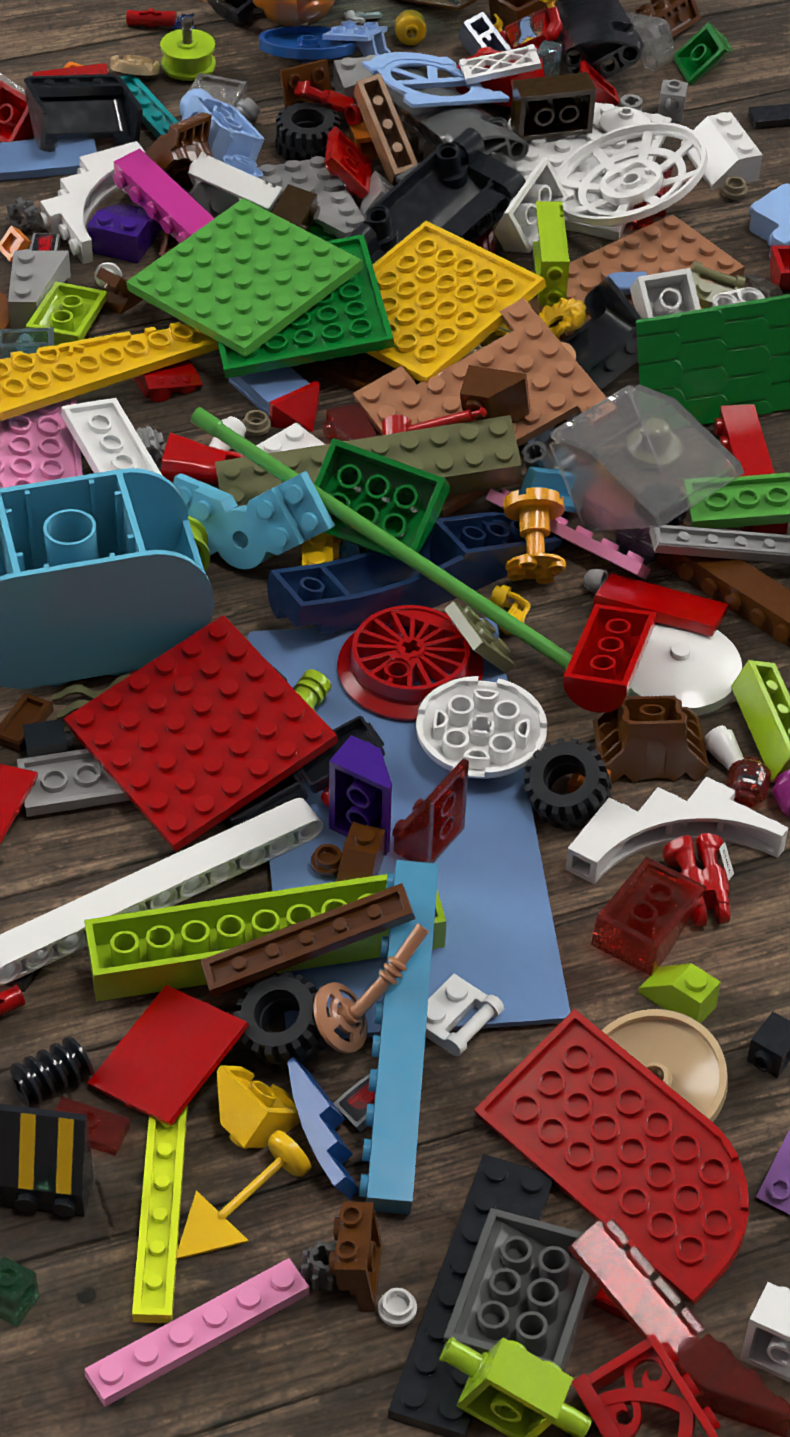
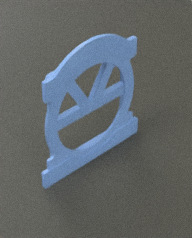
M393 52L378 55L370 61H362V66L372 74L381 73L385 84L403 96V102L411 108L509 102V97L503 92L484 89L480 82L467 85L462 71L457 68L456 63L449 57H437L412 52ZM427 67L428 79L401 68ZM437 69L444 70L453 77L438 78ZM391 74L408 80H395ZM466 86L470 89L466 94L459 96H437L413 90Z

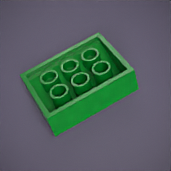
M334 438L331 441L314 483L417 553H419L436 523L451 488L443 477ZM329 513L335 526L323 533L401 561Z

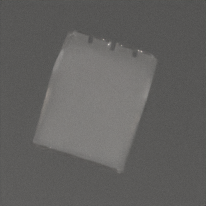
M639 384L635 387L627 385L612 396L592 406L591 409H587L572 418L570 422H566L551 431V437L555 442L549 444L581 524L583 528L589 531L661 527L744 474L740 461L675 398Z

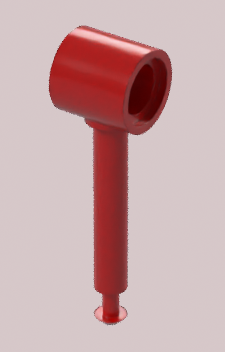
M481 406L480 410L472 411V409L413 425L411 419L407 416L390 415L382 421V435L474 421V417L482 415L485 418L487 411Z

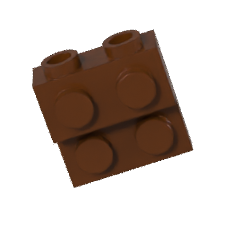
M343 1202L340 1217H335L334 1240L338 1242L335 1246V1251L330 1252L329 1272L331 1275H336L339 1290H349L351 1296H356L359 1311L375 1312L383 1244L374 1203Z

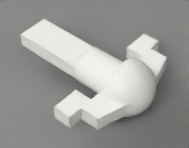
M349 10L344 12L345 21H355L356 23L363 24L366 22L365 19L382 18V14L379 12L364 13Z

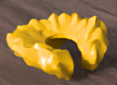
M561 298L552 307L546 305L542 312L539 313V317L547 327L555 321L563 319L555 327L549 328L559 340L560 335L582 327L587 319L585 313L586 306L581 300Z

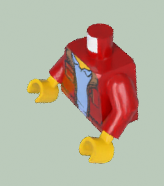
M541 0L547 4L548 9L544 7L505 26V30H502V20L494 13L497 19L494 27L512 50L534 44L539 59L555 50L556 40L563 27L558 7L554 5L557 0Z

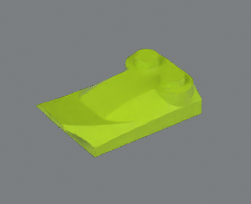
M55 281L26 324V336L31 339L32 344L39 348L84 340L108 298V291Z

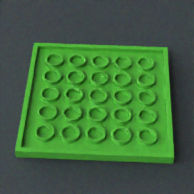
M243 198L126 281L129 292L246 357L361 271L363 264L362 260Z

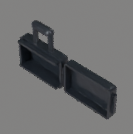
M357 716L333 729L338 737L336 745L222 822L228 830L293 799L303 798L306 800L308 794L302 784L304 781L313 793H318L329 786V761L351 735L380 748L383 756L385 755L383 749L384 742L370 722L367 723L362 716Z

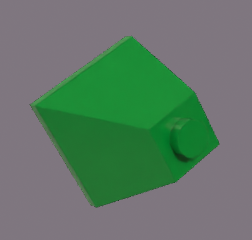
M708 22L672 57L688 84L693 85L726 60L734 50L726 37Z

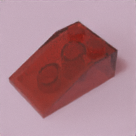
M463 758L423 799L419 798L415 802L412 811L405 819H400L396 823L392 832L394 837V853L409 861L434 863L465 828L468 760Z
M646 857L596 916L591 945L652 976L670 953L704 895L707 886Z

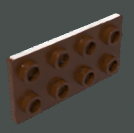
M650 0V4H643L635 8V13L627 14L634 27L649 25L658 19L664 39L673 38L701 20L695 0Z

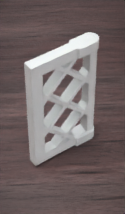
M534 44L471 59L459 60V66L467 85L542 69ZM510 60H515L516 62H515V63H510L509 61H510ZM486 65L492 66V67L489 68V69H488V68H483V67L486 66Z

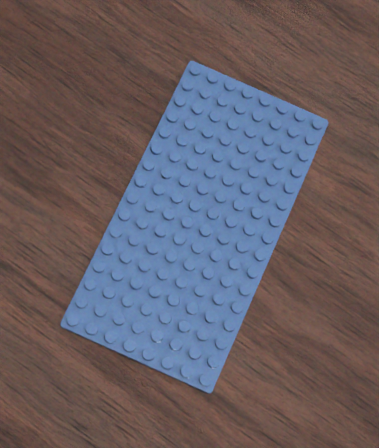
M485 618L492 624V626L496 630V632L493 634L496 639L500 638L497 624L491 621L490 619ZM402 625L409 637V627ZM358 627L319 633L315 628L250 632L248 634V641L273 667L287 678V682L292 688L304 672L309 669L319 671L329 679L332 689L318 707H314V710L332 730L357 716H362L367 723L370 722L384 742L383 749L385 755L383 758L392 782L390 852L387 856H384L378 875L388 874V872L395 873L396 860L439 864L437 889L447 921L445 947L432 949L428 999L453 974H456L483 993L497 996L504 1004V1011L497 1018H491L481 1029L561 1023L570 1014V1007L532 807L524 787L526 785L523 780L524 768L506 776L488 779L470 778L452 773L436 764L425 753L416 734V721L389 719L374 714L358 705L342 687L337 668L338 656L343 644ZM415 630V637L419 632L418 630ZM482 657V681L497 683L498 678L508 681L506 673ZM428 675L431 682L435 683L436 681ZM305 781L302 782L308 794V798L305 801L323 822V829L313 840L269 860L272 891L336 882L338 874L333 876L317 874L311 867V856L316 848L323 844H333L342 852L347 837L329 829V809L324 806L320 798L321 793L324 791L313 793ZM379 957L289 972H292L294 977L297 974L304 976L307 982L311 981L317 990L332 982L343 984L352 990L359 999L378 979L379 969H384L383 965L387 963V958ZM341 992L343 997L352 1000L347 994ZM384 994L376 1002H383ZM329 997L328 1000H327V1007H328V1008H329V1004H330V1002H331V1000H332L331 997ZM376 1002L365 1013L368 1024L367 1037H373V1035L380 1036L381 1024L374 1023ZM474 1007L451 1031L460 1030L479 1009ZM290 1010L284 1012L286 1030L295 1023L299 1011ZM338 1027L334 1030L340 1038H350V1034L341 1031Z

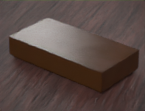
M25 692L0 723V745L21 753L25 748L22 725L46 721L54 711L53 702Z

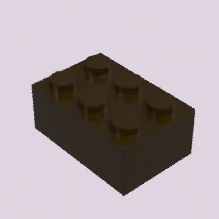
M588 72L513 80L510 119L513 132L525 141L592 133L596 88Z

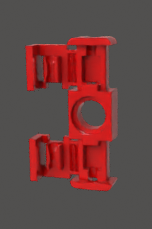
M298 81L294 94L299 97L319 103L322 106L326 105L330 109L342 114L345 112L347 105L355 104L354 98L333 90H324L322 92L317 88L309 86L310 81Z

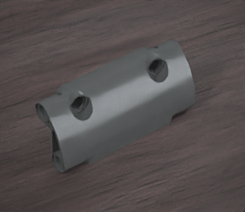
M422 67L401 68L428 79L427 69ZM391 74L395 80H408ZM385 84L401 122L435 149L442 143L452 142L464 130L471 127L482 136L484 151L487 155L492 152H502L511 160L518 162L525 158L528 153L529 145L527 141L511 131L504 118H494L476 104L411 108L403 102V96ZM454 87L413 89L437 96L462 95Z

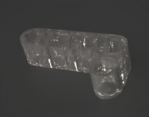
M626 12L645 44L641 50V59L644 67L648 71L654 72L672 63L675 54L669 23L662 18Z

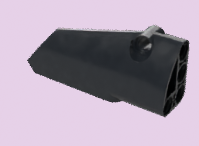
M558 0V10L563 25L562 31L559 34L563 43V62L570 74L579 73L580 63L585 60L607 80L640 60L641 50L645 44L618 0ZM576 50L580 54H578L577 56H571L568 54V52ZM604 59H612L614 61L609 65L602 63Z

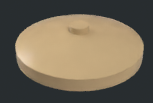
M648 1009L624 1015L601 1030L714 1122L726 1099L728 1073L721 1047L714 1036L702 1024L691 1017L675 1011Z

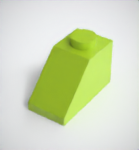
M692 963L660 966L639 987L638 992L665 1010L684 1014L701 1024L716 1008L721 981Z

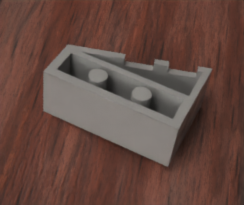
M27 249L14 251L8 298L11 328H26V324L55 281L62 283L69 281L71 278L69 251H32Z

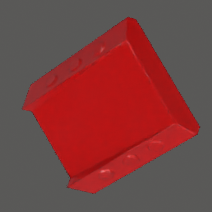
M189 359L133 377L145 398L159 403L168 400L171 397V393L187 394L199 387H203L200 376Z

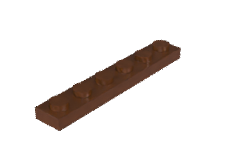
M400 883L202 959L201 964L209 991L214 997L416 918L404 885Z

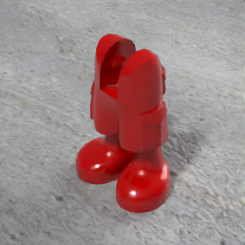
M711 833L700 834L695 842L697 857L703 863L704 870L699 869L696 865L694 844L690 835L681 836L670 841L662 851L663 859L669 866L681 867L682 872L677 877L680 894L684 902L687 903L696 927L706 926V910H714L718 924L729 923L731 917L728 897L730 886L725 868L718 865V860L722 858L719 848L724 842L721 837Z

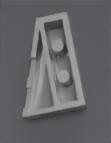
M368 55L367 57L360 58L346 57L341 60H334L333 87L335 91L354 98V103L357 104L353 94L356 81L373 75L362 66V61H370L377 55Z

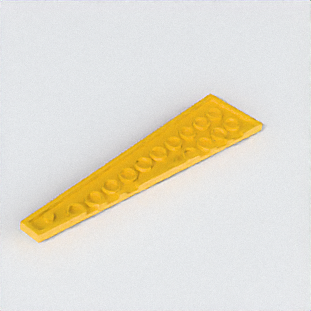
M177 322L171 323L168 329L156 330L155 327H149L144 329V333L131 335L128 331L62 343L56 346L40 347L37 349V353L12 352L9 358L0 359V421L218 350V342L190 325Z

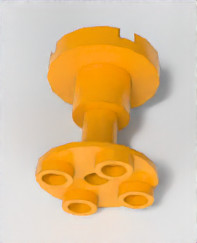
M526 488V494L519 495L518 490L513 491L504 498V514L507 518L519 522L520 536L526 538V554L513 557L507 561L505 566L507 578L513 581L536 579V582L540 584L552 583L554 576L566 570L567 563L565 559L558 555L545 553L544 538L550 535V521L564 513V497L560 498L558 491L548 488Z

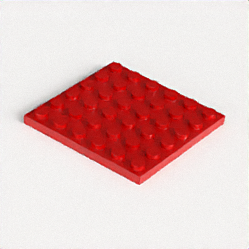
M224 615L64 718L69 730L175 853L338 743L337 734Z

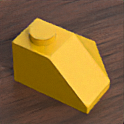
M220 1065L217 1070L220 1124L230 1133L229 1138L234 1144L243 1149L265 1148L268 1146V1139L273 1132L280 1130L286 1133L301 1122L295 1101L285 1090L274 1084L269 1087L260 1081H252L254 1073L241 1066Z

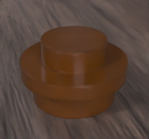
M333 844L320 845L311 856L312 869L322 876L338 874L342 855L341 850Z

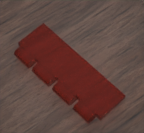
M613 1218L604 1225L597 1220L568 1247V1250L644 1340L653 1332L660 1343L668 1340L680 1360L674 1364L677 1367L702 1342L697 1335L705 1327L687 1306L678 1313L675 1311L674 1307L681 1301V1298L661 1275L653 1282L648 1279V1276L656 1269L636 1245L627 1252L622 1248L630 1238Z

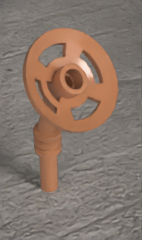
M417 923L395 956H389L388 961L390 963H384L383 967L385 970L380 969L378 972L380 977L359 999L347 986L336 982L328 983L318 990L313 1006L315 1022L320 1034L333 1049L349 1054L359 1050L364 1045L368 1032L365 1013L392 984L396 985L398 983L396 978L403 976L401 971L405 972L407 970L405 965L424 940L429 930ZM341 992L347 994L352 1000L343 997ZM329 997L332 998L329 1004L330 1017L327 1016V1000ZM338 1027L341 1031L350 1034V1042L340 1038L334 1030Z

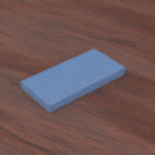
M94 138L58 140V147L54 152L39 150L35 139L1 142L0 181L77 174V169L80 168L79 157L97 152Z

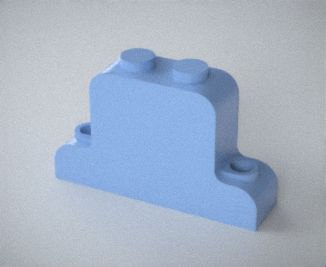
M783 184L770 191L769 194L755 201L749 209V215H751L749 230L768 241L770 253L771 246L790 245V184Z

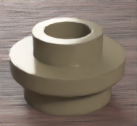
M728 177L722 185V193L731 200H738L747 195L748 187L746 181L741 177Z
M261 410L249 411L242 420L246 427V433L252 436L266 434L271 428V421L268 415Z

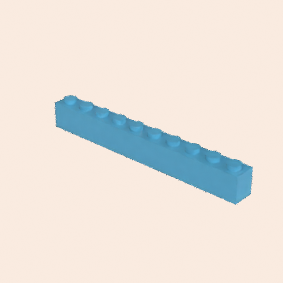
M396 860L395 873L388 872L386 889L403 883L416 919L389 929V937L382 936L380 958H387V963L389 964V956H395L417 923L425 927L429 932L405 965L407 970L405 972L401 971L403 976L396 978L398 983L396 985L392 984L386 990L383 1002H376L374 1023L381 1024L380 1036L373 1035L371 1057L378 1058L377 1070L370 1069L368 1091L375 1092L374 1104L367 1103L365 1126L372 1127L371 1139L364 1138L362 1161L369 1162L368 1174H361L359 1197H366V1202H373L375 1212L410 1215L412 1208L439 864Z

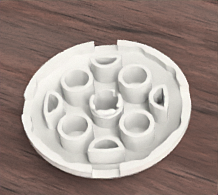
M479 676L463 677L440 685L427 695L418 709L416 734L421 747L430 759L452 773L479 779L506 776L526 767L528 760H534L533 753L537 749L541 751L547 736V719L544 710L529 692L514 683L499 678L496 683L478 681Z

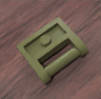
M693 261L690 266L701 308L712 307L715 295L741 289L744 286L745 277L739 275L733 277L703 267L702 263ZM707 280H710V281H713V282H716V283H719V284H722V285L731 287V289H730V288L723 287V286H720V285H717V284H714V283H711V282H709V281H707Z

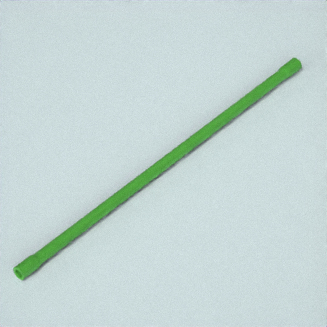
M197 408L190 419L192 424L210 436L218 438L282 482L298 475L297 472L224 425L221 420L203 408ZM314 484L330 514L563 669H567L572 657L570 653Z

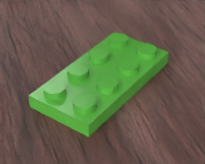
M790 473L683 481L684 496H686V506L691 527L717 529L790 523Z

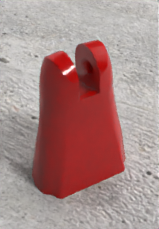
M170 432L162 458L161 474L171 483L174 482L176 475L182 473L203 483L219 485L215 462L245 456L237 452L210 447Z

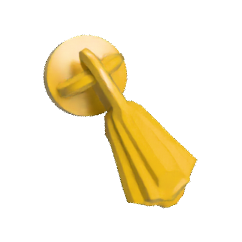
M504 584L502 587L495 586L490 601L502 609L504 607L508 608L509 614L524 623L525 617L530 610V603L520 595L511 592V587ZM509 597L516 599L513 604L507 602ZM499 627L505 635H512L502 627Z

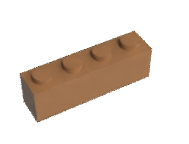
M380 73L356 81L353 94L388 181L393 185H397L396 176L418 163Z

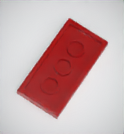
M613 573L609 575L597 591L593 605L601 604L657 612V623L710 637L715 634L723 621L729 606L728 603Z

